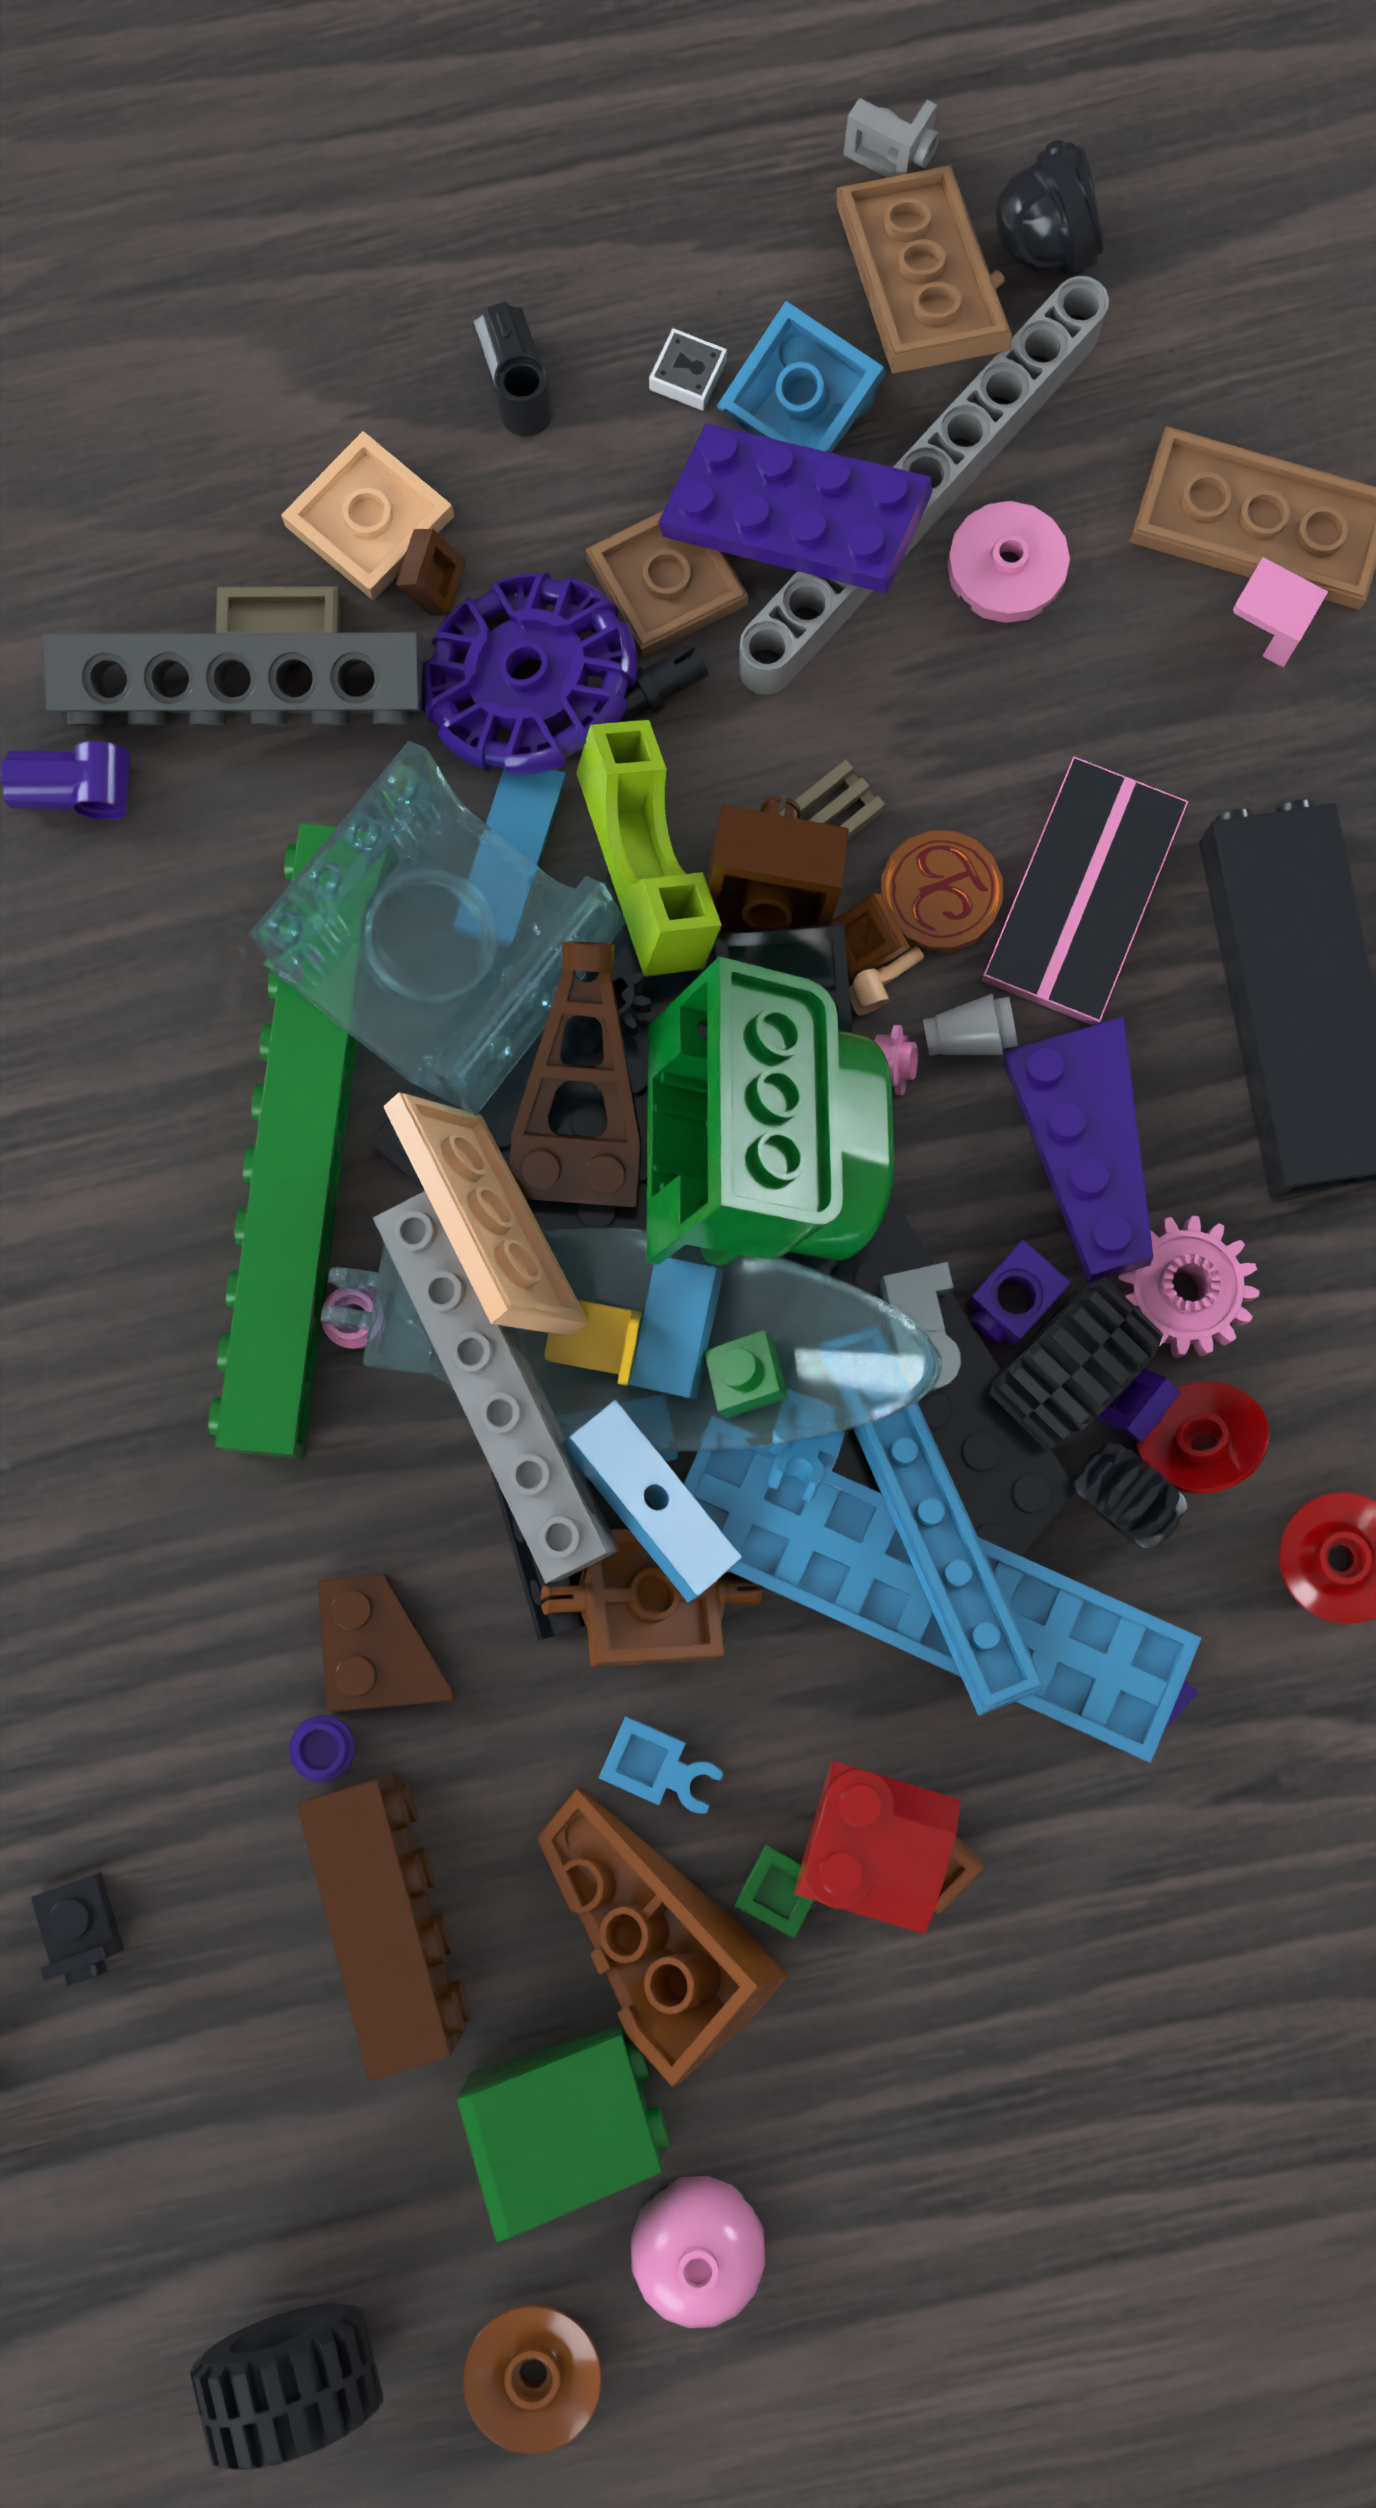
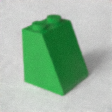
M622 2024L470 2072L457 2098L496 2243L512 2238L661 2173V2150L671 2147L666 2122L660 2105L648 2108L641 2082L651 2079L648 2061L632 2040H628Z

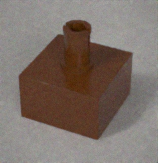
M773 796L764 800L760 811L722 804L705 877L721 922L720 930L763 929L831 923L843 885L849 828L799 819L800 806L796 801L788 797L784 816L779 815L781 796Z

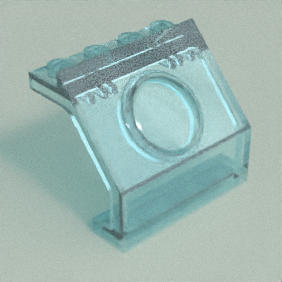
M408 741L250 931L249 935L267 956V959L262 963L264 966L405 1079L476 1116L546 1026L563 971L561 968L562 941L610 944L626 921L604 883L585 876L577 888L574 889L550 877L467 809L453 792L427 748ZM575 971L580 980L586 975L585 971Z

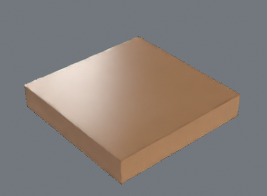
M663 511L585 549L586 560L605 594L618 607L619 619L630 626L635 647L641 658L748 605V594L724 552L663 537L658 522Z

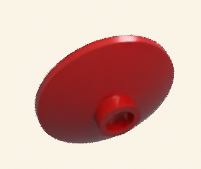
M1200 1381L1176 1387L1181 1393L1166 1411L1162 1420L1152 1429L1142 1443L1137 1442L1140 1458L1157 1472L1164 1475V1478L1175 1486L1178 1491L1205 1494L1229 1489L1251 1476L1266 1456L1270 1434L1263 1409L1249 1394L1229 1384ZM1204 1445L1214 1446L1209 1450H1197L1199 1447Z
M1348 1492L1326 1494L1310 1500L1292 1515L1280 1539L1279 1567L1288 1591L1306 1611L1328 1622L1358 1624L1375 1619L1376 1501L1360 1494ZM1335 1546L1342 1548L1348 1557V1563L1341 1571L1333 1569L1328 1561V1554Z

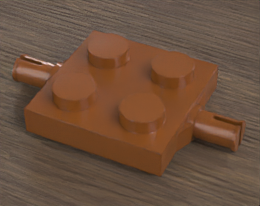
M610 1529L620 1551L583 1569L579 1585L542 1587L541 1600H547L541 1605L544 1614L581 1612L587 1626L591 1667L717 1660L724 1656L721 1621L725 1605L759 1604L762 1596V1590H754L760 1586L744 1578L723 1579L721 1576L701 1595L687 1602L629 1529Z

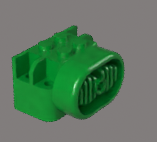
M719 956L648 1025L646 1263L659 1265L684 1245L701 1247L704 1261L718 1266L730 1263L739 1255L763 1260H775L790 1251L830 1260H844L861 1251L872 1239L882 1222L891 1196L894 1179L892 1082L887 1058L881 1047L872 1039L838 1030L836 1005L830 994L820 984L806 978ZM698 1025L707 1027L705 1041L698 1033Z

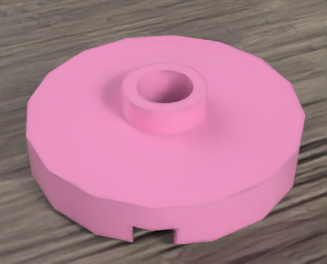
M1005 501L987 504L966 517L954 533L947 568L952 589L959 598L961 595L964 601L971 605L970 610L985 619L1010 623L1033 618L1041 613L1043 608L1048 606L1053 599L1057 598L1066 580L1070 556L1066 537L1053 518L1035 506ZM1012 552L1018 556L1019 561L1014 563L1006 562L1001 558L1000 554Z

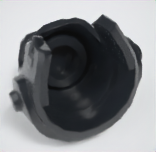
M1062 140L1050 142L1046 149L1037 155V162L1011 177L999 195L996 208L998 235L1005 251L1017 263L1028 266L1032 270L1056 267L1062 273L1078 274L1093 267L1097 263L1098 255L1103 253L1104 239L1089 162L1085 150L1075 146L1072 142L1065 143Z

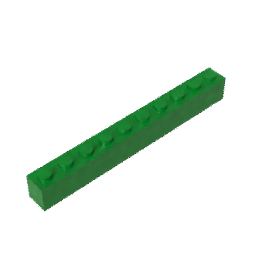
M299 823L297 844L289 843L286 849L284 872L286 881H291L289 903H281L279 905L276 920L277 938L283 941L281 962L272 963L268 978L269 999L275 1001L272 1024L265 1023L263 1025L260 1037V1057L262 1061H267L264 1085L256 1084L251 1105L252 1120L259 1122L256 1146L249 1145L247 1147L243 1162V1179L245 1183L250 1184L247 1208H239L235 1221V1243L242 1246L239 1270H231L226 1287V1305L228 1308L234 1309L230 1333L222 1334L217 1354L218 1370L225 1372L222 1397H214L212 1400L208 1422L210 1435L216 1436L215 1447L228 1452L304 1459L322 1325L321 1311L325 1302L383 852L374 830Z

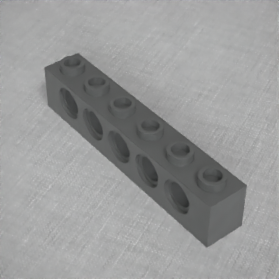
M416 632L42 634L46 710L67 714V725L102 726L105 725L104 714H128V725L140 726L166 725L165 714H189L190 725H227L226 714H250L252 725H288L287 714H311L312 724L348 725L349 713H373V724L407 725L410 724V713H425L422 697L424 638ZM242 663L250 672V686L243 695L231 697L225 690L224 676L230 667ZM305 663L310 668L313 676L311 688L300 697H292L285 688V675L292 666ZM359 663L369 664L375 677L372 689L364 696L352 697L345 686V677L348 670ZM120 664L126 672V687L121 694L110 698L103 688V676L109 667ZM182 664L188 672V686L181 695L171 698L164 689L163 678L171 666Z

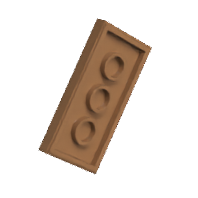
M951 166L837 188V208L892 374L1010 350L1011 331Z
M1165 426L1129 542L1251 578L1262 557L1328 591L1324 600L1360 610L1367 600L1376 568V487Z

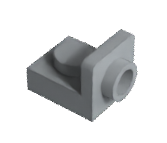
M859 98L848 115L843 155L887 178L913 173L917 165L925 168L933 157L940 139V132L934 130L938 105L927 99L912 124L900 119L893 111L879 108Z

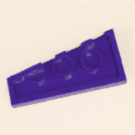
M1124 1017L1004 1052V1067L1088 1283L1150 1266L1154 1255Z

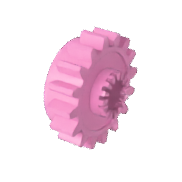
M1193 1215L1185 1221L1182 1230L1178 1229L1172 1217L1165 1218L1159 1223V1237L1150 1230L1154 1255L1151 1265L1113 1277V1284L1125 1288V1297L1163 1333L1160 1345L1163 1343L1171 1344L1170 1349L1174 1358L1186 1355L1190 1344H1193L1195 1351L1200 1357L1213 1352L1212 1336L1224 1346L1235 1340L1237 1337L1230 1323L1244 1326L1251 1321L1253 1316L1241 1304L1258 1298L1260 1291L1244 1284V1278L1256 1271L1257 1267L1255 1263L1239 1264L1236 1256L1245 1246L1243 1241L1238 1240L1226 1246L1220 1241L1224 1233V1225L1218 1223L1207 1233L1201 1232L1199 1216ZM1174 1273L1186 1274L1194 1280L1198 1289L1196 1301H1184L1181 1296H1177V1292L1173 1290L1174 1283L1172 1284Z

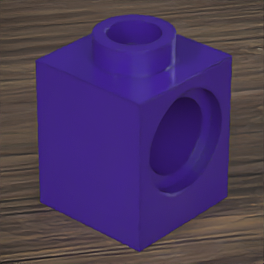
M1022 1240L964 1306L973 1313L969 1321L979 1333L994 1344L998 1345L1003 1339L1009 1346L1013 1347L1072 1282ZM1015 1284L1025 1291L1028 1297V1308L1025 1313L1012 1314L1000 1306L997 1299V1291L1000 1285Z

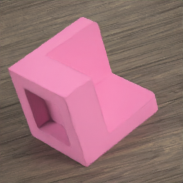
M1262 557L1237 600L1233 612L1237 616L1274 635L1263 657L1284 668L1328 591Z

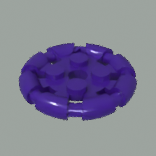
M528 573L499 580L490 584L492 590L472 601L470 596L447 616L438 628L431 641L435 648L432 658L425 660L423 664L422 697L428 720L431 723L438 724L440 727L438 738L451 752L468 764L484 771H489L492 766L505 768L506 773L510 776L540 774L568 765L565 758L583 749L590 725L617 723L621 720L628 707V702L624 698L626 690L629 687H633L636 683L637 653L635 641L630 626L618 620V607L605 594L582 580L573 577H567L565 581L553 580L549 573ZM548 604L555 605L554 612L546 610ZM505 611L510 620L490 632L485 622ZM587 630L597 632L582 642L579 638V635ZM466 657L465 664L456 663L457 658ZM527 660L542 662L539 671L531 678L518 680L512 677L515 668ZM589 675L604 679L601 689L587 686ZM473 698L475 704L459 713L461 704ZM570 718L573 723L572 726L554 736L551 735L550 731L561 728ZM500 727L513 730L509 743L497 741Z

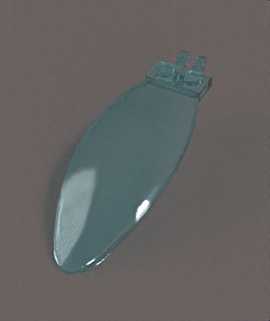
M577 1228L542 1231L576 1298L642 1311L640 1333L654 1264L646 1263L647 1230ZM385 1243L383 1245L379 1273L342 1267L330 1268L328 1283L345 1290L375 1291L372 1312L333 1305L332 1307L326 1306L323 1308L321 1322L328 1325L368 1330L363 1358L364 1366L429 1377L431 1374L453 1388ZM684 1245L669 1258L724 1270L708 1349L766 1330L775 1341L788 1395L787 1399L727 1419L717 1411L706 1359L698 1397L693 1399L629 1385V1382L627 1386L617 1384L619 1374L547 1361L544 1354L548 1333L513 1327L565 1435L571 1436L616 1400L655 1450L705 1452L759 1448L813 1439L865 1426L901 1412L920 1401L934 1388L942 1371L939 1351L928 1335L909 1317L887 1302L834 1277L780 1257L775 1260H763L739 1255L730 1263L718 1266L704 1261L701 1247Z

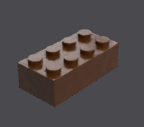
M392 1771L319 1793L297 1803L368 2081L451 2057L465 2032L464 2022L471 2020V2012L462 1981L451 1982L445 1955L453 1953L451 1934L444 1914L433 1915L427 1889L435 1887V1876L427 1849L424 1847L416 1850L410 1823L418 1821V1814L409 1783L398 1784L396 1773Z

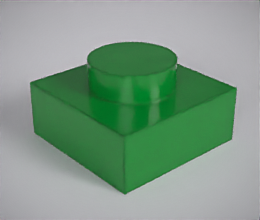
M766 1330L704 1351L717 1411L728 1419L788 1398L775 1341Z
M765 1843L735 1901V1906L794 1939L814 1901L793 1893L802 1863Z

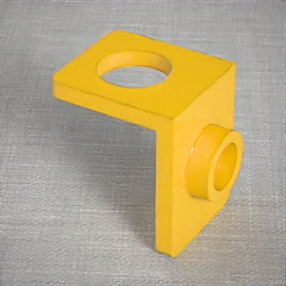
M577 1299L587 1317L588 1324L573 1336L548 1333L544 1354L545 1359L550 1362L619 1374L617 1384L627 1386L631 1376L642 1311Z

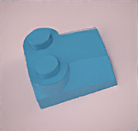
M785 301L717 407L747 433L832 453L854 421L865 415L873 406L877 396V387L885 377L886 371L881 364Z

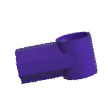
M97 741L77 744L74 747V752L7 751L5 759L1 761L0 771L4 801L10 808L71 809L78 815L97 820L124 818L127 815L131 754L126 748L119 745Z

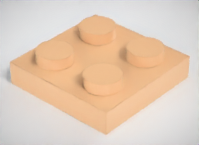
M362 431L284 511L281 517L287 529L374 601L399 575L413 530L434 529L439 533L454 517L452 504Z

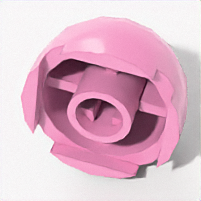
M709 2176L681 2177L669 2183L667 2188L659 2191L651 2201L649 2199L640 2209L631 2235L632 2273L645 2301L665 2320L686 2328L715 2327L737 2316L753 2298L766 2264L764 2231L752 2206L744 2200V2196L733 2185Z

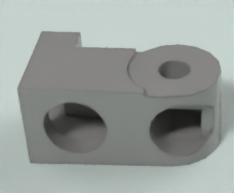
M948 1262L883 1276L879 1281V1287L895 1353L910 1386L922 1392L935 1391L946 1386L957 1376L961 1366V1353L956 1343L945 1333L937 1298L939 1295L947 1294L953 1288Z

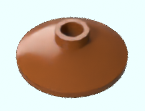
M538 2304L521 2305L510 2308L495 2316L475 2337L464 2365L463 2391L466 2405L473 2421L492 2442L516 2453H547L572 2441L590 2421L600 2396L601 2365L591 2337L574 2318L550 2306ZM529 2360H538L546 2367L547 2374L539 2381L528 2380L522 2373V2365Z

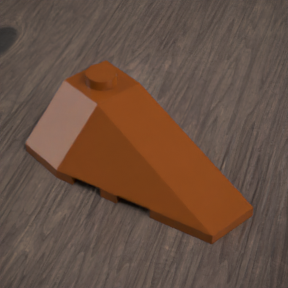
M583 1788L576 1789L537 1837L569 1910L578 1913L595 1951L590 1953L595 1967L599 1974H606L622 2010L617 2012V2015L627 2036L672 2087L680 2084L747 2026L789 1977L742 1925Z

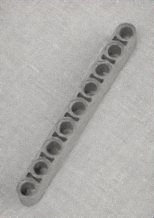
M1077 276L1069 278L1062 283L1011 338L1010 350L999 352L893 467L930 476L931 484L935 486L932 489L931 497L904 557L1093 351L1098 342L1109 304L1107 291L1099 281L1091 277ZM1070 315L1080 316L1085 320H1075ZM1030 357H1042L1048 362H1037ZM991 398H1004L1011 404H998L992 401ZM964 439L971 442L973 446L960 447L951 440ZM797 571L749 623L741 635L739 675L742 683L748 690L760 695H771L780 692L874 590ZM803 607L811 608L817 611L820 616L811 620H803L796 617L793 612ZM767 650L778 654L781 659L775 663L764 664L756 661L752 656L757 652Z

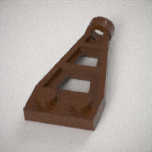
M562 941L561 968L563 971L511 1133L509 1169L525 1199L623 1207L637 1206L642 1140L612 978L615 945ZM575 971L599 972V976L592 982H584L577 977ZM575 1015L595 1017L602 1026L604 1059L599 1066L565 1064L562 1061L560 1052L565 1026L571 1017ZM569 1080L592 1082L600 1089L604 1098L608 1121L607 1128L603 1134L598 1137L557 1134L551 1129L548 1121L549 1112L555 1093L563 1083Z

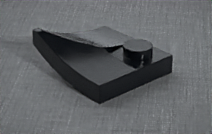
M842 922L763 929L719 930L714 942L715 959L720 956L806 978L820 984L830 994L836 1005L838 1030L853 1033L845 930Z

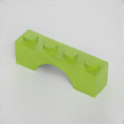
M650 721L594 724L589 727L586 744H584L576 774L643 975L652 976L704 969L721 928V922L703 872L686 874L680 867L673 852L665 813L667 769Z

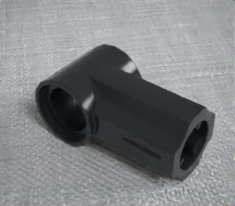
M507 302L486 307L484 313L473 321V326L498 400L501 421L505 428L515 435L523 437L534 436L547 428L553 416L547 369L539 359L522 307H513ZM522 394H530L528 396L518 397Z

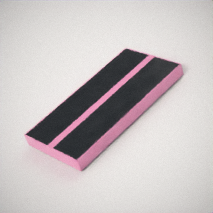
M1073 756L981 982L1091 1026L1099 1024L1188 801Z

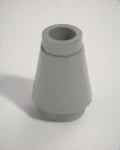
M991 993L937 1014L935 1017L923 1019L930 1056L938 1054L1003 1055L1002 1049L1018 1046L1009 996L993 999V994Z

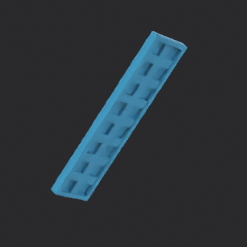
M713 1418L686 1477L684 1486L742 1556L727 1571L961 1677L882 1494L832 1471L831 1474L824 1473L819 1489L810 1502L802 1499L805 1485L796 1476H783L777 1490L771 1488L768 1484V1476L777 1454L768 1451L770 1443ZM979 1538L1045 1686L1040 1692L1016 1702L1151 1763L1202 1638Z

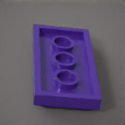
M705 423L658 522L662 535L666 538L887 594L933 491L931 477Z

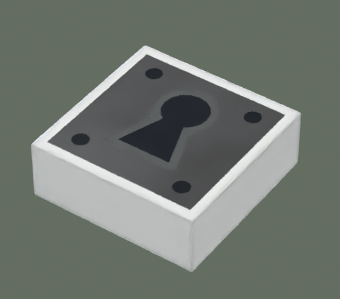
M672 328L649 377V390L704 411L727 362V349Z

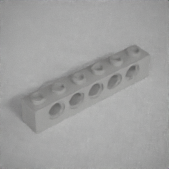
M424 1191L373 1217L545 1583L563 1580L619 1552L617 1543L580 1467L561 1445L566 1440V1437L513 1327L490 1323L426 1192Z

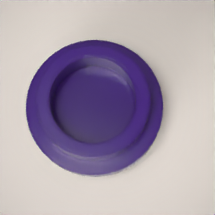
M330 1715L314 1716L303 1721L295 1729L289 1743V1756L294 1769L305 1779L319 1783L329 1782L342 1776L350 1768L356 1753L355 1738L349 1726L339 1718Z

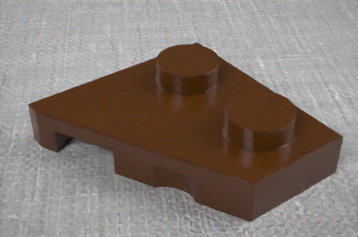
M386 1574L318 1580L326 1712L455 1700L453 1686L449 1679L445 1678L427 1647V1642L417 1625L410 1619L402 1605L401 1598Z

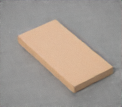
M399 1092L383 1107L490 1323L573 1336L588 1324L587 1317L483 1116Z

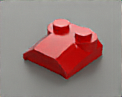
M831 1760L793 1893L821 1902L832 1908L847 1910L925 1934L938 1904L957 1833L961 1800Z

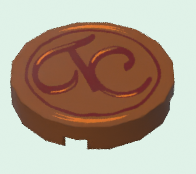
M930 830L908 838L890 855L880 879V894L909 946H917L919 949L923 948L928 951H937L936 954H952L975 945L991 930L1003 902V877L994 857L977 840L956 831Z

